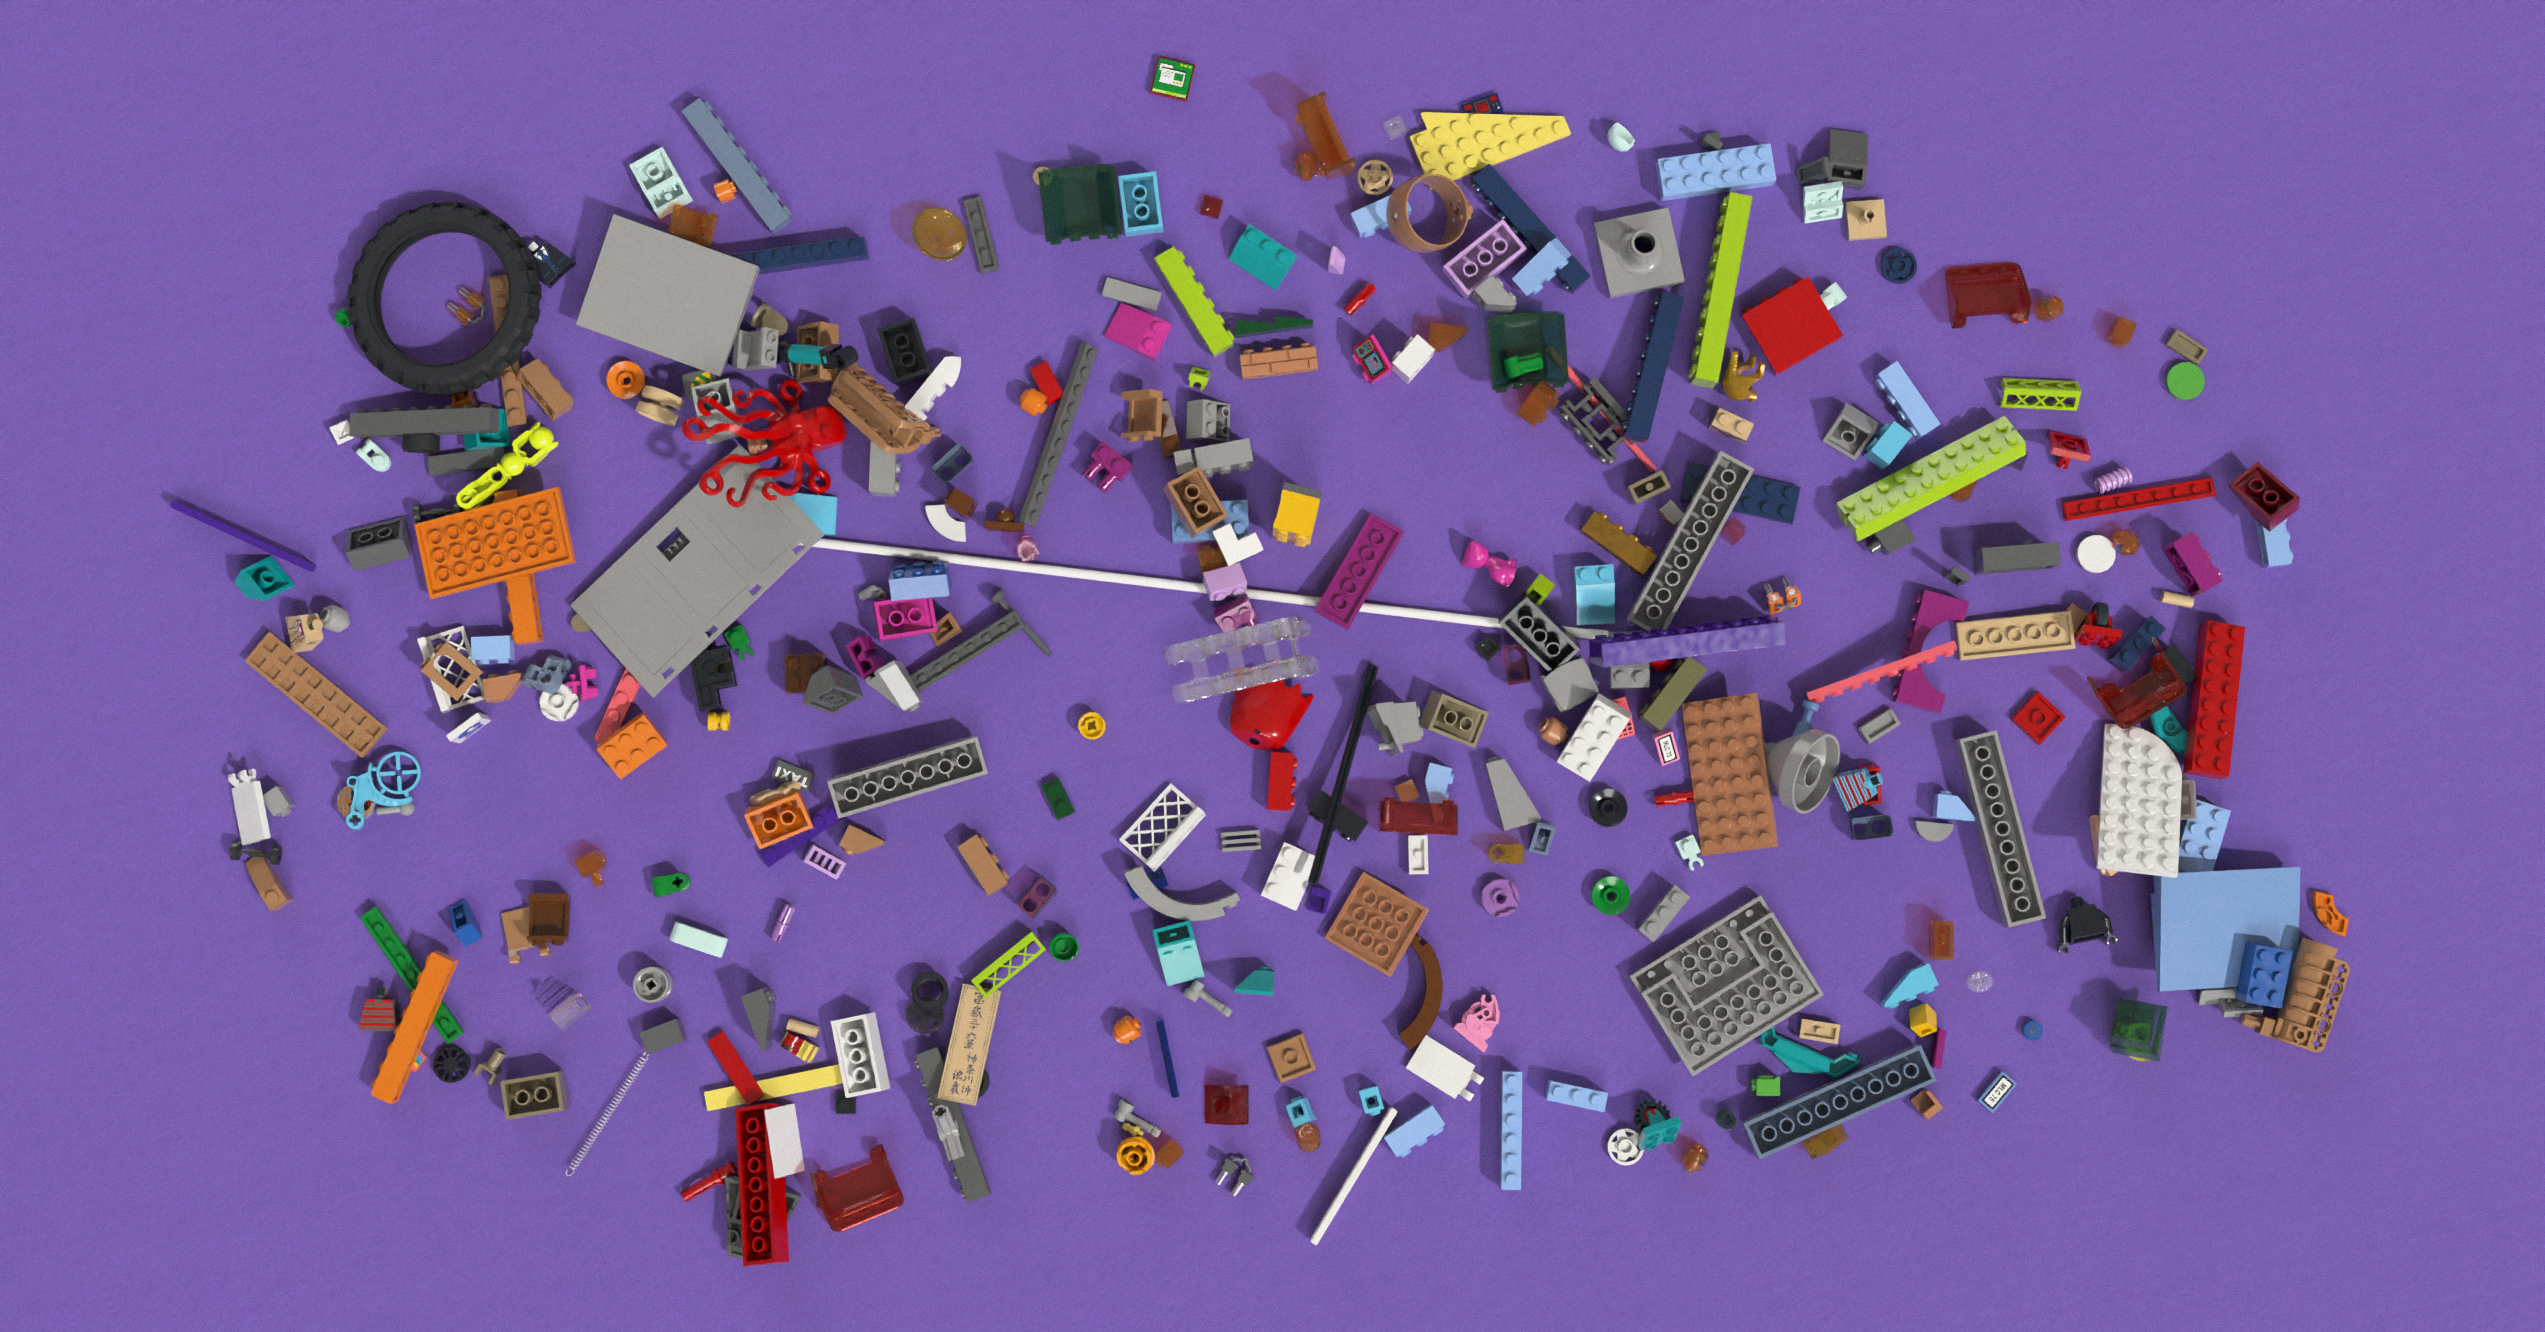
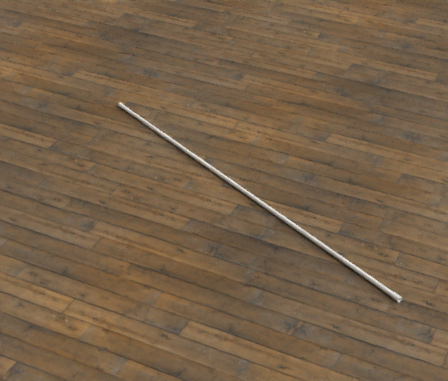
M821 538L812 546L928 561L943 560L944 562L1207 593L1203 583L824 538ZM1246 589L1240 595H1230L1232 597H1240L1247 593L1249 599L1316 607L1322 597ZM1364 603L1359 611L1504 629L1499 624L1498 618L1372 603ZM1562 626L1573 637L1595 639L1596 635H1607L1608 637L1609 633L1608 630Z

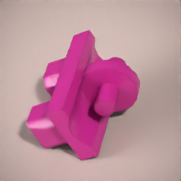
M579 665L577 667L578 681H576V674L570 675L571 682L565 683V686L571 687L572 694L578 693L577 686H579L580 702L598 696L597 686L587 687V679H596V668Z

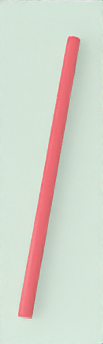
M1550 346L1546 350L1548 354L1586 397L1587 395L1581 389L1585 385L1558 352ZM1595 395L1589 399L1595 408L1601 404ZM1599 411V413L1611 426L1612 423L1609 421V419L1601 411ZM1618 424L1614 430L1622 437L1623 430H1621V426ZM1626 439L1623 440L1651 473L1657 468L1636 443L1631 445Z

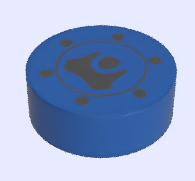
M2028 1021L2023 1025L2022 1033L2028 1040H2038L2043 1034V1027L2036 1021Z

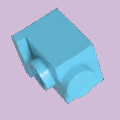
M1375 1085L1358 1090L1365 1114L1369 1113L1370 1116L1380 1114V1110L1384 1109L1378 1086ZM1370 1097L1375 1099V1103L1372 1105L1368 1103Z
M1299 1096L1290 1100L1291 1104L1286 1105L1294 1128L1317 1120L1308 1098L1302 1099Z

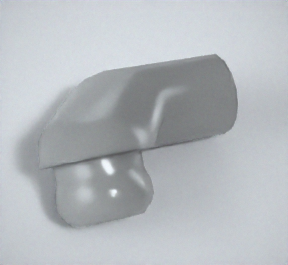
M871 585L858 593L862 601L870 597L880 601L887 598V591L876 585Z

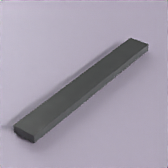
M1013 610L917 670L910 677L920 693L1021 630L1026 625L1017 610Z

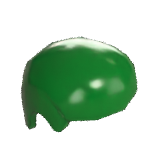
M1064 932L1055 935L1051 939L1049 950L1052 957L1056 960L1068 962L1078 955L1079 944L1072 934Z

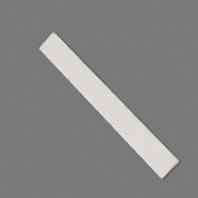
M1389 1107L1311 1236L1310 1241L1316 1246L1398 1111L1393 1107Z

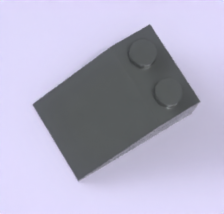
M767 987L741 997L761 1052L771 1049L776 1007L774 1001L777 1000L774 991Z

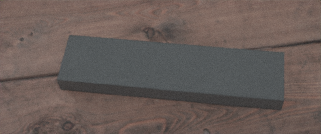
M981 196L963 200L981 274L1000 270Z
M505 447L427 457L429 475L432 477L497 467L496 464H500L502 457L506 454Z

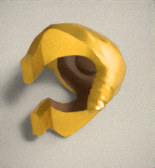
M1734 351L1731 354L1722 382L1724 393L1732 400L1743 401L1747 399L1749 402H1755L1757 393L1751 386L1763 377L1765 364L1759 361L1755 373L1740 376L1742 372L1754 368L1757 357L1754 354H1749L1746 362L1740 361L1737 363L1738 352Z

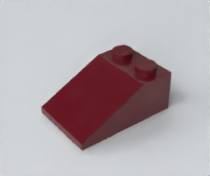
M2256 462L2229 484V488L2254 519L2269 532L2299 509L2300 497L2259 462Z

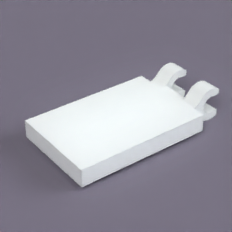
M255 769L248 770L249 776L246 770L239 771V774H237L238 780L235 773L228 775L229 782L235 787L232 788V795L242 845H249L271 838L261 783L256 781Z
M1427 1035L1423 1038L1405 1067L1454 1099L1459 1094L1468 1101H1471L1474 1094L1465 1089L1471 1079L1481 1084L1484 1079L1473 1071L1474 1064Z

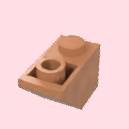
M514 670L508 671L505 676L491 674L488 675V679H482L485 701L487 703H496L510 700L521 685L520 681L524 674Z

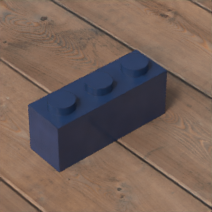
M2153 616L2146 617L2107 660L2120 672L2128 671L2166 628Z

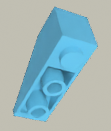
M1924 963L1907 970L1880 1003L1881 1007L1892 1009L1899 1006L1898 1002L1902 1000L1908 1002L1917 998L1916 994L1921 992L1927 994L1934 991V987L1938 985V982L1930 964Z

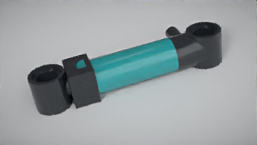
M787 340L778 342L776 364L786 362L790 377L797 375L794 363L822 365L823 369L833 370L836 368L844 370L858 361V353L850 345L842 348L841 344L816 346L793 344Z

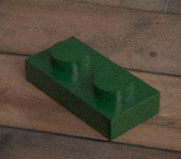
M1059 777L1041 785L1057 820L1075 813Z

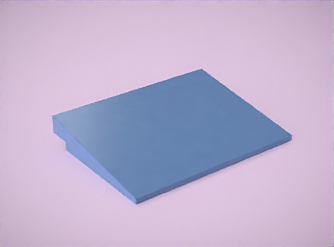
M2300 867L2178 873L2177 878L2153 875L2154 894H2151L2157 991L2237 987L2246 942L2281 947L2293 951L2287 978L2288 982L2299 949Z

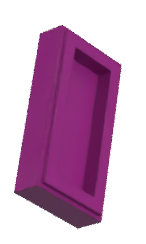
M1937 1029L1938 1031L1934 1032L1930 1066L1941 1069L1946 1030Z

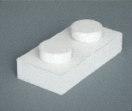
M1428 835L1408 836L1409 874H1428Z

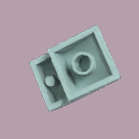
M663 147L629 165L660 219L693 201Z

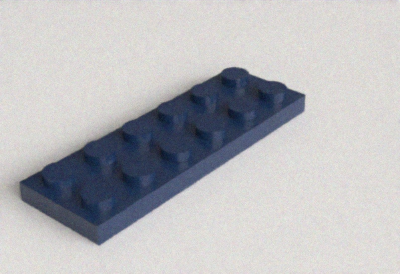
M1688 462L1680 500L1688 502L1692 500L1710 466ZM1751 476L1732 512L1792 525L1801 487Z

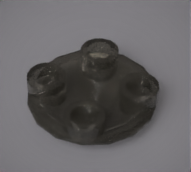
M929 995L921 997L926 1002L936 1001V999ZM913 1001L906 1009V1020L909 1027L915 1032L929 1034L936 1031L942 1025L944 1009L941 1007L938 1010L925 1011L919 1008Z

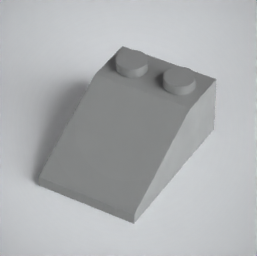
M1609 632L1608 637H1612L1614 633L1619 632ZM1623 632L1625 635L1632 634V632ZM1649 662L1608 667L1609 689L1650 688Z

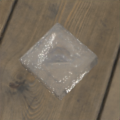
M1400 115L1383 122L1390 141L1408 133Z

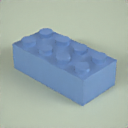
M1248 500L1220 501L1228 517L1192 539L1171 505L1173 544L1217 542L1212 530L1227 523L1231 524L1237 539L1249 535Z

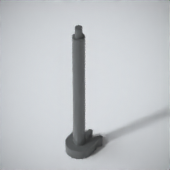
M1001 589L990 601L993 604L998 602L1009 614L1014 609L1003 599L1002 596L1006 592ZM1025 623L1026 626L1022 628L1024 632L1050 657L1052 653L1049 651V648Z

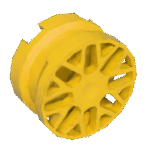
M1089 712L1080 718L1078 728L1085 738L1095 740L1104 734L1106 723L1099 714Z

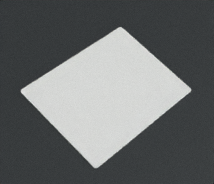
M795 1104L765 1110L775 1179L804 1171Z

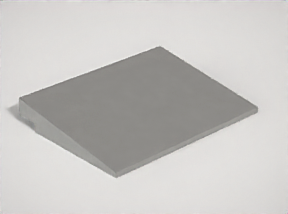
M613 214L576 325L721 377L752 297L754 284L760 268L754 264Z
M1761 895L1754 897L1628 976L1692 1077L1824 995Z

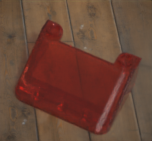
M2007 262L1956 266L1946 270L1945 279L1952 329L1963 328L1967 322L1966 317L2009 314L2012 323H2028L2032 298L2019 264Z
M883 1144L871 1149L869 1153L871 1162L833 1178H829L824 1170H818L809 1174L815 1195L833 1231H844L897 1209L904 1203L903 1194Z

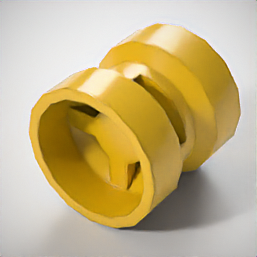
M709 712V731H716L717 729L729 731L730 713L722 712L717 714L716 712Z

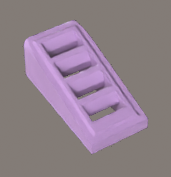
M1335 246L1331 248L1328 273L1342 275L1346 258Z
M813 844L810 845L802 859L803 862L836 880L846 865L844 861ZM816 850L818 853L812 862L810 859ZM823 854L825 855V857L819 866L817 865V862ZM828 859H832L828 868L824 869V866L827 863ZM836 862L839 863L834 873L830 872Z

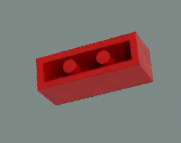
M1271 752L1267 810L1290 812V807L1294 808L1295 796H1291L1292 788L1296 789V777H1293V769H1297L1298 758H1294V753Z

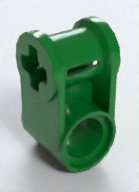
M675 873L651 878L654 897H662L688 889L691 884L690 877L684 873ZM683 879V883L677 885V881Z

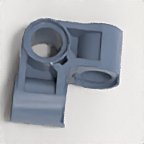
M550 655L547 657L543 668L530 664L520 682L530 689L553 694L560 689L563 680L570 671L571 662L568 659Z

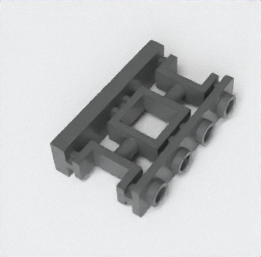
M1593 377L1581 388L1587 396L1576 406L1567 400L1559 407V415L1564 421H1569L1573 425L1571 427L1576 435H1581L1585 439L1584 443L1590 450H1595L1598 454V460L1602 464L1609 466L1619 457L1613 451L1617 445L1624 439L1631 445L1636 441L1624 437L1619 439L1612 431L1619 422L1622 424L1624 419H1627L1628 414L1602 384ZM1593 392L1603 403L1595 410L1587 403L1594 396ZM1580 407L1588 414L1581 421L1583 426L1572 415ZM1599 411L1612 423L1601 435L1588 422ZM1607 436L1613 445L1605 452L1595 439L1599 442L1603 437Z

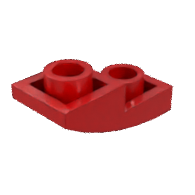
M1047 360L1030 369L1040 391L1046 395L1048 405L1062 398L1063 390Z

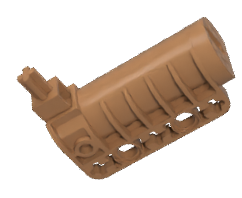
M857 362L841 370L830 389L832 392L827 399L828 402L886 453H911L919 448L920 444H929L932 438L940 437L941 435L939 427H931L926 421H921L912 411L905 410L904 404L900 401H895L894 395L886 392L885 387L881 384H876L875 378L867 375L865 369Z
M2302 938L2285 988L2282 1008L2278 1009L2276 1017L2271 1015L2269 1019L2259 1015V1018L2244 1014L2241 1017V1025L2255 1029L2254 1032L2312 1052H2321L2325 1048L2350 973V966L2345 961L2335 958L2337 948ZM2342 964L2344 971L2338 975V967ZM2335 982L2338 985V989L2335 993H2331ZM2329 1003L2332 1007L2326 1011V1006ZM2323 1019L2326 1023L2325 1028L2323 1030H2319L2321 1021ZM2317 1039V1042L2320 1044L2314 1047L2313 1043Z

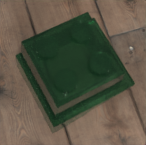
M2120 998L2111 1032L2110 1048L2112 1052L2160 1061L2168 1007Z

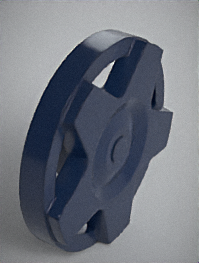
M1892 249L1883 257L1881 271L1889 282L1903 284L1914 277L1917 271V261L1914 255L1906 249ZM1893 253L1892 259H1886L1890 254ZM1902 253L1907 254L1909 257L1904 258ZM1913 265V271L1911 274L1909 268Z

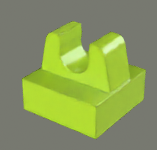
M1193 366L1189 374V386L1193 388L1194 383L1199 382L1201 384L1200 390H1204L1211 371Z

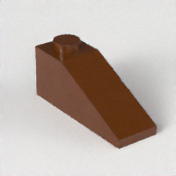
M1169 400L1162 402L1161 437H1158L1164 460L1174 458L1173 452L1182 451Z

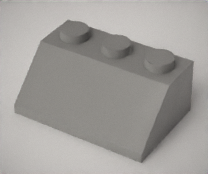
M871 441L869 492L873 496L896 497L897 492H900V480H897V473L901 472V462L898 461V454L886 453Z

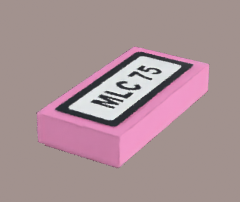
M1670 727L1652 735L1662 766L1680 759Z

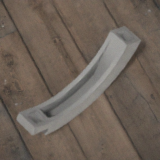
M1142 864L1124 871L1129 884L1145 903L1155 910L1176 919L1201 921L1218 918L1225 915L1223 907L1226 906L1227 909L1237 905V901H1240L1237 891L1208 902L1190 903L1180 901L1160 891L1151 882Z

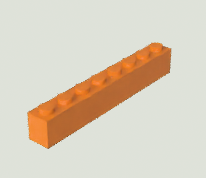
M517 489L494 493L493 504L523 496V493ZM534 573L505 580L504 582L508 588L506 599L511 609L509 611V619L513 623V641L518 645L544 642Z
M439 950L429 953L426 957L425 969L419 974L417 978L419 983L410 994L409 999L411 1001L402 1013L403 1020L394 1031L395 1038L386 1050V1053H388L387 1057L379 1066L380 1073L372 1082L370 1095L389 1104L399 1101L459 962L458 959Z

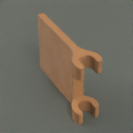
M530 906L501 913L509 951L510 964L513 963V965L521 963L518 951L538 947L533 946L532 943L527 941V936H529ZM548 943L539 946L540 956L546 957L551 955Z

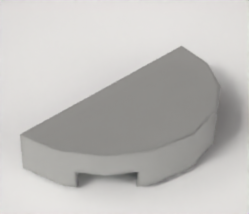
M1914 821L1915 829L1919 835L1931 842L1944 840L1951 834L1954 824Z

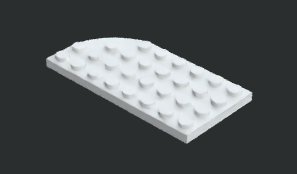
M2107 723L2104 725L2096 868L2177 878L2182 789L2181 768L2174 753L2161 739L2138 727Z

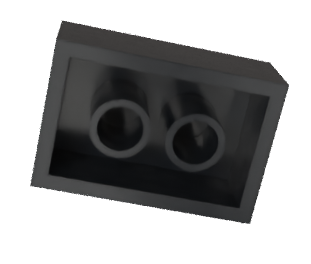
M914 317L878 329L895 384L898 387L929 377L932 374L933 370Z

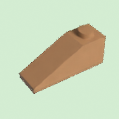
M265 856L263 858L253 857L245 863L259 895L270 911H278L294 900Z

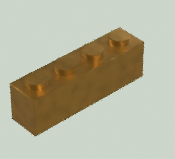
M1595 511L1580 532L1642 577L1656 559L1655 551L1647 545L1644 547L1639 544L1640 540L1634 535L1624 533V528L1619 524L1609 522L1608 517L1600 511L1597 513Z

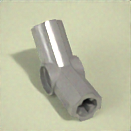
M943 1105L936 1106L932 1111V1116L936 1123L939 1138L943 1141L948 1161L965 1156L959 1137L960 1130L957 1120L953 1119L948 1107Z

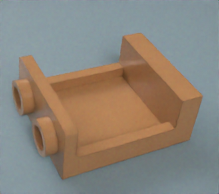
M1142 389L1121 392V399L1129 401L1128 433H1121V438L1128 439V442H1139V439L1153 441V438L1161 437L1163 391Z

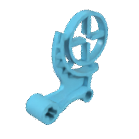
M393 752L386 755L380 761L378 767L373 766V763L370 762L367 773L357 777H348L347 785L354 789L350 814L346 818L347 825L353 830H359L364 827V803L368 800L389 807L401 806L412 802L413 799L409 796L408 792L417 786L421 777V769L417 760L408 753ZM400 755H403L413 760L417 770H404L402 774H417V779L410 788L402 791L401 776H397L398 791L387 788L382 783L380 777L395 776L396 772H380L383 763L392 756H396V769L400 770ZM372 771L377 772L378 782L382 786L380 791L374 786ZM355 779L356 784L350 785V781ZM386 791L392 794H404L405 799H392L383 794ZM354 816L361 819V823L358 822V826L350 823Z

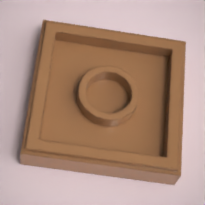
M1303 1033L1267 1046L1280 1083L1317 1070Z

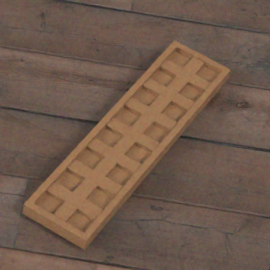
M272 632L267 633L245 660L249 666L361 758H365L389 729L298 653H293L292 648Z

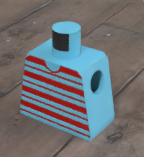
M1867 768L1841 772L1832 778L1847 812L1878 793L1876 786L1883 784L1881 775L1877 773L1871 776Z

